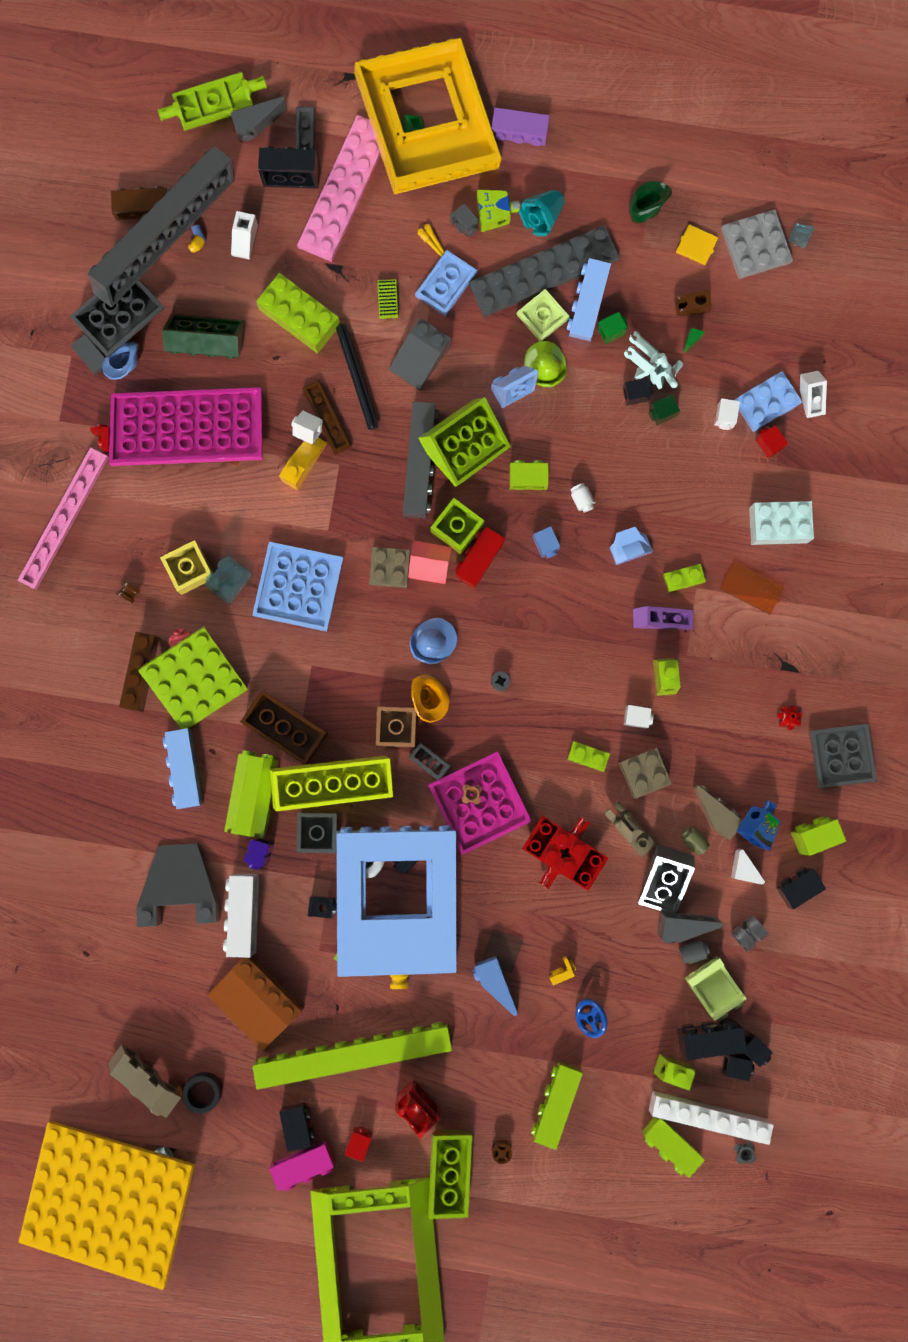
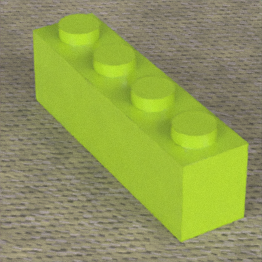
M558 1061L557 1066H553L551 1071L552 1082L546 1086L544 1096H546L545 1102L540 1104L537 1113L539 1115L538 1122H534L531 1129L534 1142L557 1150L583 1074L580 1068Z

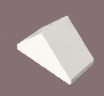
M737 849L735 851L731 878L764 884L765 881L744 850Z

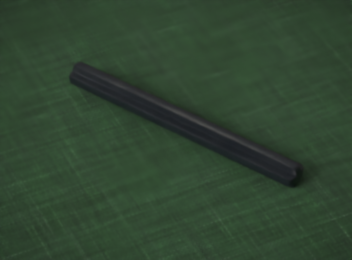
M340 324L336 327L339 341L369 430H374L379 425L347 326Z

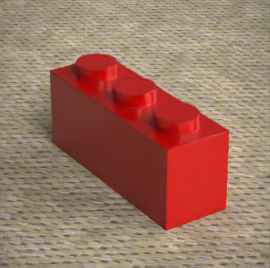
M485 527L484 531L480 529L475 537V540H477L475 545H470L464 554L467 556L464 562L460 561L454 570L456 571L455 577L475 589L505 543L506 538L488 527Z

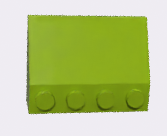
M485 397L473 399L419 437L427 455L455 487L511 447Z

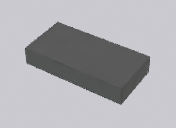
M85 334L70 345L95 376L103 370L102 363L105 358Z

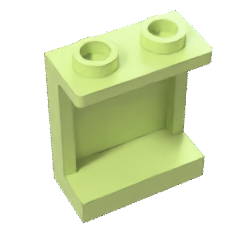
M717 956L684 978L714 1021L724 1019L728 1015L727 1012L733 1008L738 1009L744 1004V1000L747 999L725 969L721 959Z

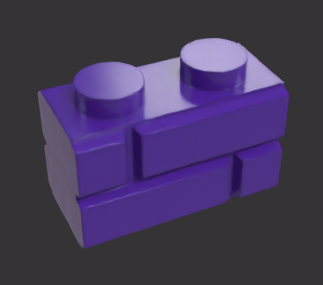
M259 838L250 840L247 849L249 852H246L244 859L249 868L259 870L269 864L270 853H272L274 847L273 842Z

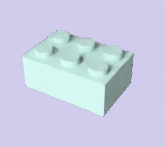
M812 501L754 503L749 508L751 545L809 543L814 539Z

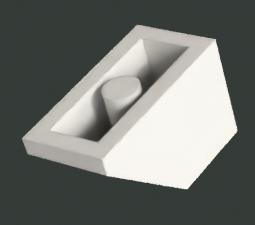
M819 371L800 374V394L807 418L826 414L827 380Z

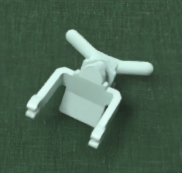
M634 331L633 335L629 338L630 342L651 358L649 362L633 346H629L628 350H625V357L631 359L639 366L636 370L635 379L638 380L650 374L651 382L654 385L656 384L658 389L663 388L665 376L669 385L672 388H676L678 382L675 380V377L682 368L683 362L679 360L672 367L668 363L665 353H659L639 332Z

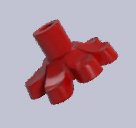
M783 706L781 708L783 713L777 714V718L782 719L779 722V726L782 728L787 725V729L791 731L794 729V725L796 727L801 725L799 719L802 717V713L796 712V706H791L790 709L787 706Z

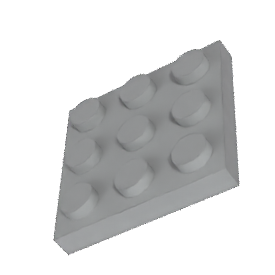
M775 209L731 222L721 227L738 279L781 267L793 261Z

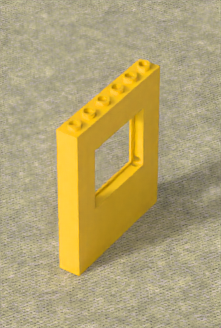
M461 38L449 39L441 43H431L428 46L414 47L411 50L397 51L394 54L379 55L373 59H362L355 62L354 74L394 195L499 168L501 156ZM444 77L458 120L404 133L390 90Z

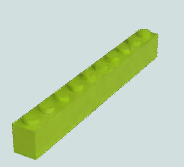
M436 1022L431 1024L432 1027L416 1026L412 1028V1031L405 1032L404 1029L393 1031L392 1035L385 1036V1033L374 1035L372 1039L366 1040V1037L356 1038L352 1043L340 1041L336 1042L335 1046L332 1047L320 1045L311 1051H308L306 1048L297 1050L296 1054L288 1055V1052L276 1055V1058L269 1059V1056L260 1057L252 1065L256 1090L452 1051L448 1024Z

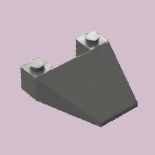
M198 843L158 846L136 907L137 927L158 926L162 924L161 906L196 904V924L220 921V901Z

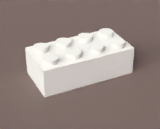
M236 873L229 876V879L226 880V891H229V898L225 901V911H228V919H225L224 931H227V939H224L223 951L226 952V957H251L256 953L259 874Z

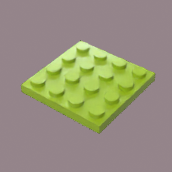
M204 626L138 669L139 673L181 729H189L248 690Z

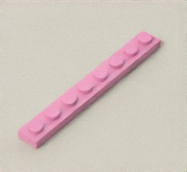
M90 447L17 581L35 590L38 589L109 459L107 455Z

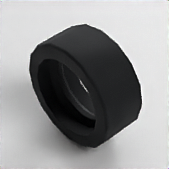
M201 1072L195 1074L187 1081L183 1088L182 1097L184 1104L195 1113L203 1114L211 1111L222 1097L221 1082L211 1073ZM199 1081L210 1083L214 1089V1097L207 1104H198L191 1096L193 1085Z

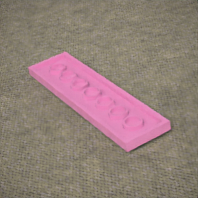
M359 115L356 116L297 244L298 248L331 262L381 156L370 120Z

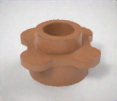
M465 784L463 786L464 796L462 801L464 803L474 802V804H479L481 802L479 796L482 788L479 785L469 786Z

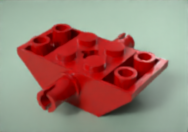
M542 815L521 848L547 865L548 869L538 883L543 886L545 884V887L550 889L557 875L562 874L589 891L609 859L582 841L581 837L588 825H590V822L579 817L572 831L568 832ZM568 848L567 852L569 855L561 858L560 850Z

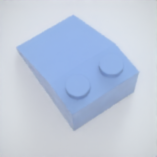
M527 366L516 367L507 376H499L493 380L491 390L501 408L535 391L538 376L536 369Z

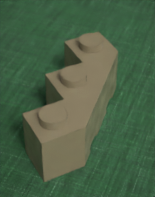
M124 1045L119 1047L108 1063L110 1075L122 1083L133 1096L137 1097L156 1116L162 1115L167 1118L181 1098L176 1087L161 1080L156 1069L141 1062L139 1054Z

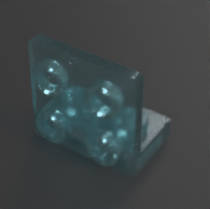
M228 555L220 560L218 563L219 568L215 573H211L207 577L205 586L230 605L253 575Z

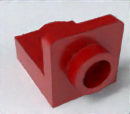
M104 424L90 427L91 433L95 436H101L98 440L101 450L109 454L110 428Z

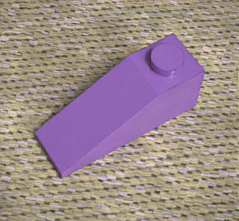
M652 606L633 609V628L693 629V610Z

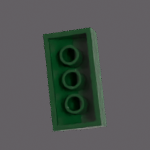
M170 314L162 329L164 351L173 354H204L210 357H239L243 346L245 320Z

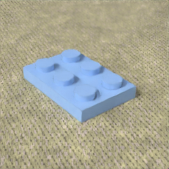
M783 371L734 400L740 401L739 411L752 432L757 431L802 403Z

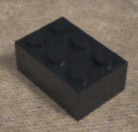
M272 146L259 148L258 171L263 187L319 189V163L316 149L308 147L302 149H293L292 147L274 148Z
M732 1019L720 1020L721 1023L715 1024L712 1021L702 1022L700 1026H694L693 1024L682 1025V1028L677 1029L680 1053L687 1061L746 1053L747 1048L743 1027L737 1022L732 1021Z

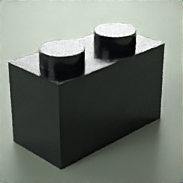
M803 867L796 872V876L791 879L787 877L779 882L780 886L776 887L788 908L794 910L826 890V887L813 868Z
M305 1102L282 1107L279 1114L287 1152L311 1147L313 1140H315L314 1128H310L309 1120H311L309 1107L306 1108Z

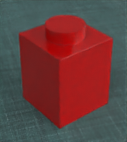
M776 425L772 428L767 426L759 432L760 436L756 439V442L767 458L775 455L788 445V442Z
M362 1126L354 1127L345 1156L364 1161L372 1139V1133H370L369 1129Z

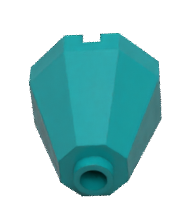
M550 190L527 198L522 202V208L519 210L524 226L527 229L531 227L534 230L532 233L535 236H547L552 231L565 204L564 196L557 190Z

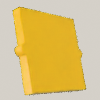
M689 224L684 236L680 238L681 242L676 253L706 265L710 254L714 252L713 248L718 237Z

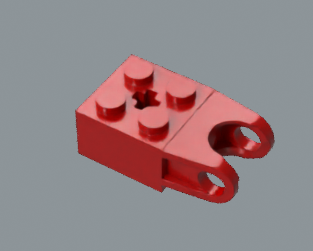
M414 1079L396 1095V1113L409 1123V1126L419 1138H422L440 1119V1108Z

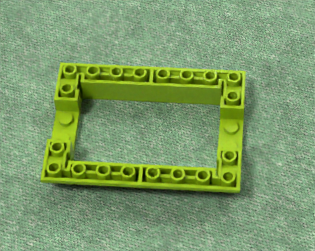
M429 1177L390 1181L389 1186L351 1190L350 1185L310 1190L324 1342H445L433 1219L428 1218ZM411 1207L422 1325H403V1332L364 1336L363 1329L351 1330V1333H343L333 1215Z

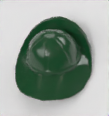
M658 181L646 182L639 186L629 203V215L632 222L642 223L657 216L662 205L672 195L670 186Z

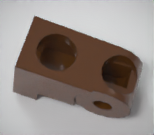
M709 290L690 293L674 299L677 316H686L699 312L704 314L711 311L712 305Z

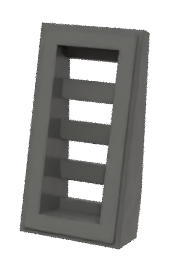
M421 742L409 756L412 761L438 781L450 768L447 762ZM422 750L426 751L420 760L416 759ZM428 754H430L431 758L424 765L422 762L425 760ZM434 759H436V764L430 770L428 768L429 765L433 762ZM440 764L444 765L438 774L434 773Z

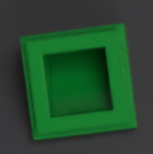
M405 115L401 120L404 133L424 129L421 116Z
M694 328L690 329L684 345V352H687L699 342L705 332Z

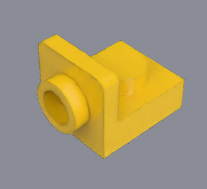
M566 956L562 957L566 969L563 970L560 967L551 971L552 975H549L552 985L575 977L573 971L576 968L572 959L568 960Z

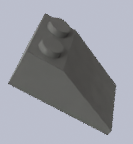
M419 318L397 353L389 371L420 391L451 347V338L422 318Z
M657 844L650 861L638 904L663 912L677 913L695 869L694 856Z

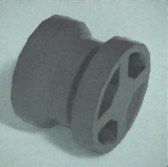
M497 672L492 676L491 686L495 691L502 692L509 687L510 677L505 672Z

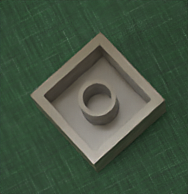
M657 748L618 763L633 799L672 784Z

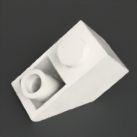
M236 211L232 228V256L250 260L258 228L255 215Z

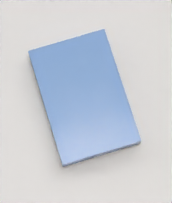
M446 250L417 290L415 296L446 317L469 285V282L477 274V269Z

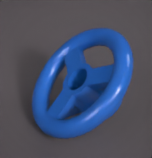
M584 999L578 1003L575 1010V1018L580 1030L588 1037H601L607 1029V1016L602 1006L592 999ZM585 1005L593 1006L588 1013H583L581 1010ZM582 1019L591 1025L593 1032L585 1027Z

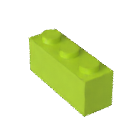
M654 1117L642 1130L645 1136L643 1140L651 1148L655 1146L659 1149L658 1154L666 1162L670 1160L674 1164L673 1168L681 1176L685 1174L690 1178L705 1161L703 1156L664 1119Z

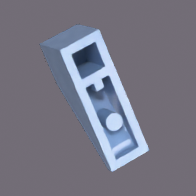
M497 955L475 963V970H473L475 980L480 981L481 986L512 1015H518V1009Z

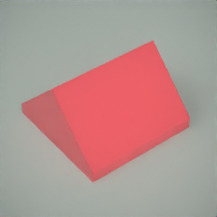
M414 541L408 578L446 584L452 548Z

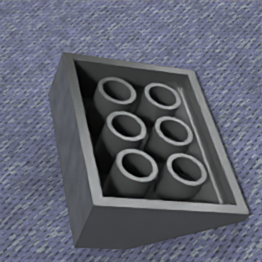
M138 280L112 308L93 295L70 317L86 336L109 358L165 307Z

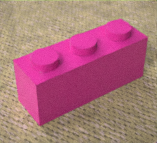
M326 1139L273 1162L269 1170L277 1190L281 1191L284 1189V1191H289L296 1186L295 1184L301 1181L307 1183L313 1180L315 1175L330 1173L332 1168H334L335 1159Z

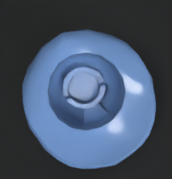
M127 341L109 358L106 356L102 363L103 373L106 377L113 380L121 379L136 368L138 363V343Z
M432 618L423 622L414 631L410 639V650L413 657L426 664H435L443 661L451 655L456 647V631L452 624L442 618Z

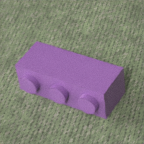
M495 108L491 129L494 138L498 141L509 140L515 143L545 146L550 115Z

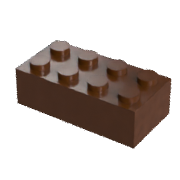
M263 690L260 691L240 723L303 765H308L328 735L327 732Z

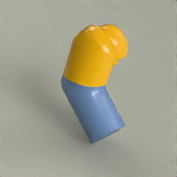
M194 225L191 228L194 238L188 244V248L193 253L201 250L206 241L200 225Z

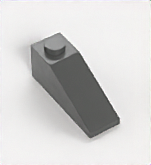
M284 97L230 112L239 141H250L259 136L286 111Z
M661 911L657 934L663 942L673 944L721 928L723 923L718 917Z

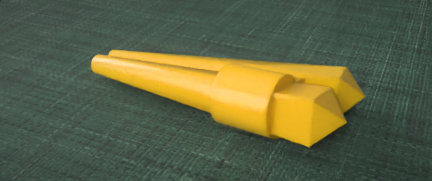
M425 224L424 230L422 228L418 229V235L442 257L445 252L430 225Z

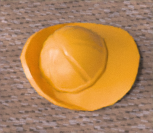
M425 674L415 677L412 681L411 693L418 717L429 723L439 721L446 715L449 708V695L445 687L439 680Z

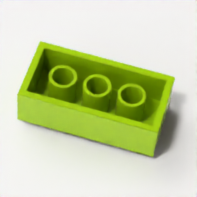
M280 273L256 301L261 312L317 354L335 333L336 327L340 325L337 315Z

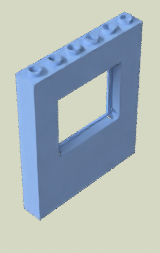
M440 825L439 829H431V826H419L420 829H412L411 826H400V829L392 830L390 826L380 827V830H372V827H360V830H352V827H342L341 831H336L338 977L456 973V831L454 828H451L450 825ZM426 860L427 914L366 916V862Z

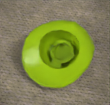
M539 341L527 350L524 366L538 371L536 385L554 387L565 378L567 373L566 360L556 344L549 341Z

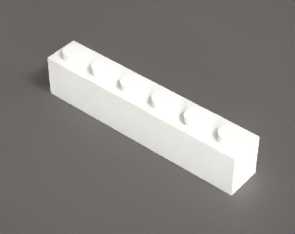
M656 1091L652 1092L649 1112L653 1117L770 1145L774 1125L766 1118Z

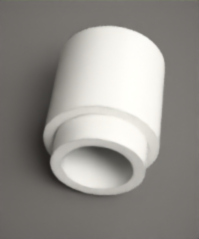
M581 483L571 489V496L578 511L583 510L586 513L594 508L593 505L596 502L588 486Z

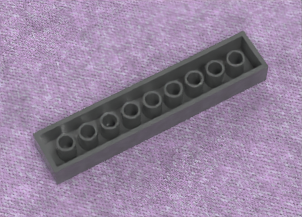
M215 146L206 151L200 161L194 163L190 171L185 176H181L178 183L173 188H169L165 196L160 201L155 202L153 208L148 213H145L135 226H132L122 239L116 242L115 247L110 252H106L97 265L90 268L88 277L95 296L112 308L234 182L232 159Z

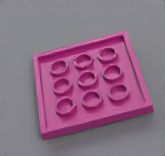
M498 752L428 785L447 825H450L456 831V844L461 855L532 822ZM465 784L469 786L479 785L482 788L479 796L481 802L479 804H474V802L464 803L462 801L464 796L463 786Z

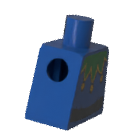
M766 800L763 808L752 806L738 827L737 832L754 846L770 851L780 825V820L773 815L777 805Z

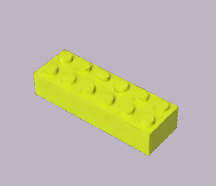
M386 756L270 769L272 802L275 811L393 797L390 758Z

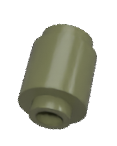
M688 826L681 833V840L698 855L703 854L710 846L708 839L695 826L691 828Z

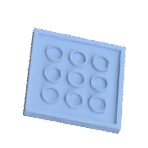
M269 542L252 616L328 632L344 558Z

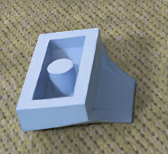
M636 527L616 533L615 541L610 547L616 565L653 552L646 534L641 533Z

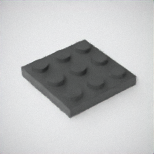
M869 724L809 731L818 788L877 781Z

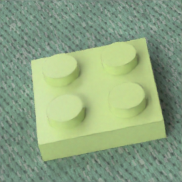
M546 289L517 312V316L539 341L547 338L569 320L570 317Z

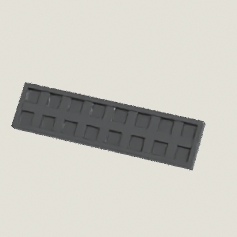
M605 225L472 280L469 282V287L484 318L537 296L544 289L548 291L584 276L581 275L584 263L588 264L589 258L612 264L619 261V255Z

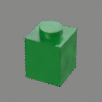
M617 312L599 321L597 330L604 343L607 344L625 335L628 323L626 318Z

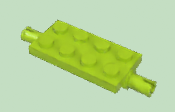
M240 72L173 93V105L158 108L157 110L161 121L175 116L180 117L183 129L186 131L230 117V112L253 106L250 97L252 95L251 92L266 89L267 87L263 76L247 81V79H244L243 73Z

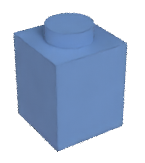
M552 527L533 534V540L541 558L545 556L551 558L558 554L557 551H559L560 545Z

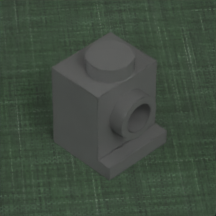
M465 204L450 214V224L452 226L455 224L460 233H464L468 237L473 236L477 232L479 220Z

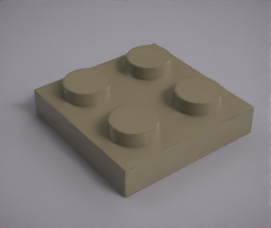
M372 547L369 585L407 588L410 550Z

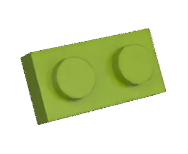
M701 564L663 574L668 593L706 582Z
M573 741L567 760L604 772L610 753Z

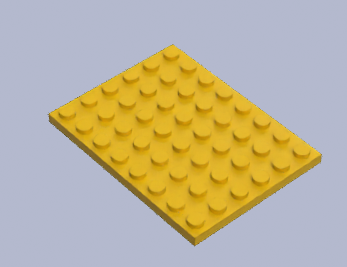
M50 1121L47 1123L18 1243L164 1290L169 1279L195 1164Z

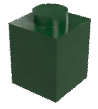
M672 394L653 402L648 412L651 420L655 421L656 425H659L677 417L680 409Z

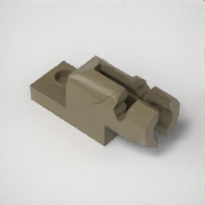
M618 800L613 806L619 812V815L616 817L610 809H607L604 814L617 831L642 857L656 843Z

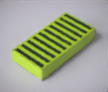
M396 279L377 280L379 318H398Z

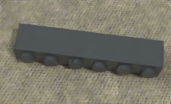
M413 402L403 506L404 517L426 519L427 513L431 511V502H428V495H432L433 484L429 483L430 476H434V465H431V458L427 455L419 437L432 429L435 421L439 419V410H436L435 403Z

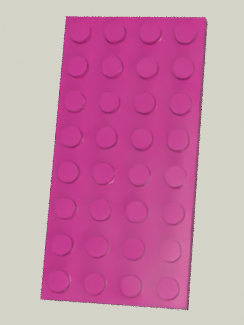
M261 387L111 394L109 464L111 466L263 460V392Z

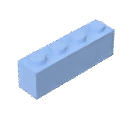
M589 258L588 264L584 263L581 275H585L584 280L579 282L576 292L580 294L578 301L574 300L572 312H575L574 318L569 319L567 330L570 331V337L591 341L611 266L610 263Z
M187 728L165 732L163 745L168 751L166 764L171 771L169 784L174 790V794H172L173 805L176 806V809L203 805L192 729Z

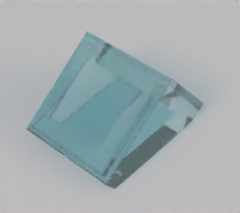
M795 224L787 241L805 248L815 227Z

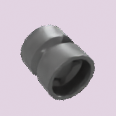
M750 915L743 921L744 926H738L731 932L735 940L747 952L756 946V941L761 942L769 935L764 926L753 915Z

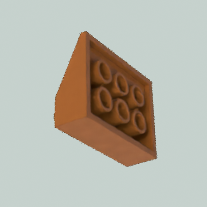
M253 956L244 957L207 995L261 1051L304 1009Z

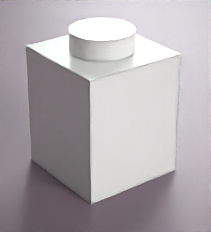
M721 398L717 405L714 426H719L723 430L733 429L737 423L740 401Z
M302 411L292 421L293 436L313 445L322 433L323 420Z
M627 705L623 725L649 728V725L653 723L654 714L651 713V708Z

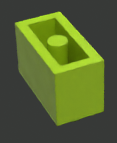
M515 460L514 463H510L509 490H547L548 463H544L542 460H535L533 463Z

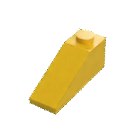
M317 438L313 445L304 441L280 473L281 481L298 491L327 442L320 438Z

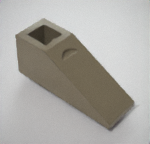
M694 785L693 789L710 827L726 840H731L743 821L740 819L742 816L734 809L730 811L726 808V803L719 797H716V799L710 795L711 791L704 785Z

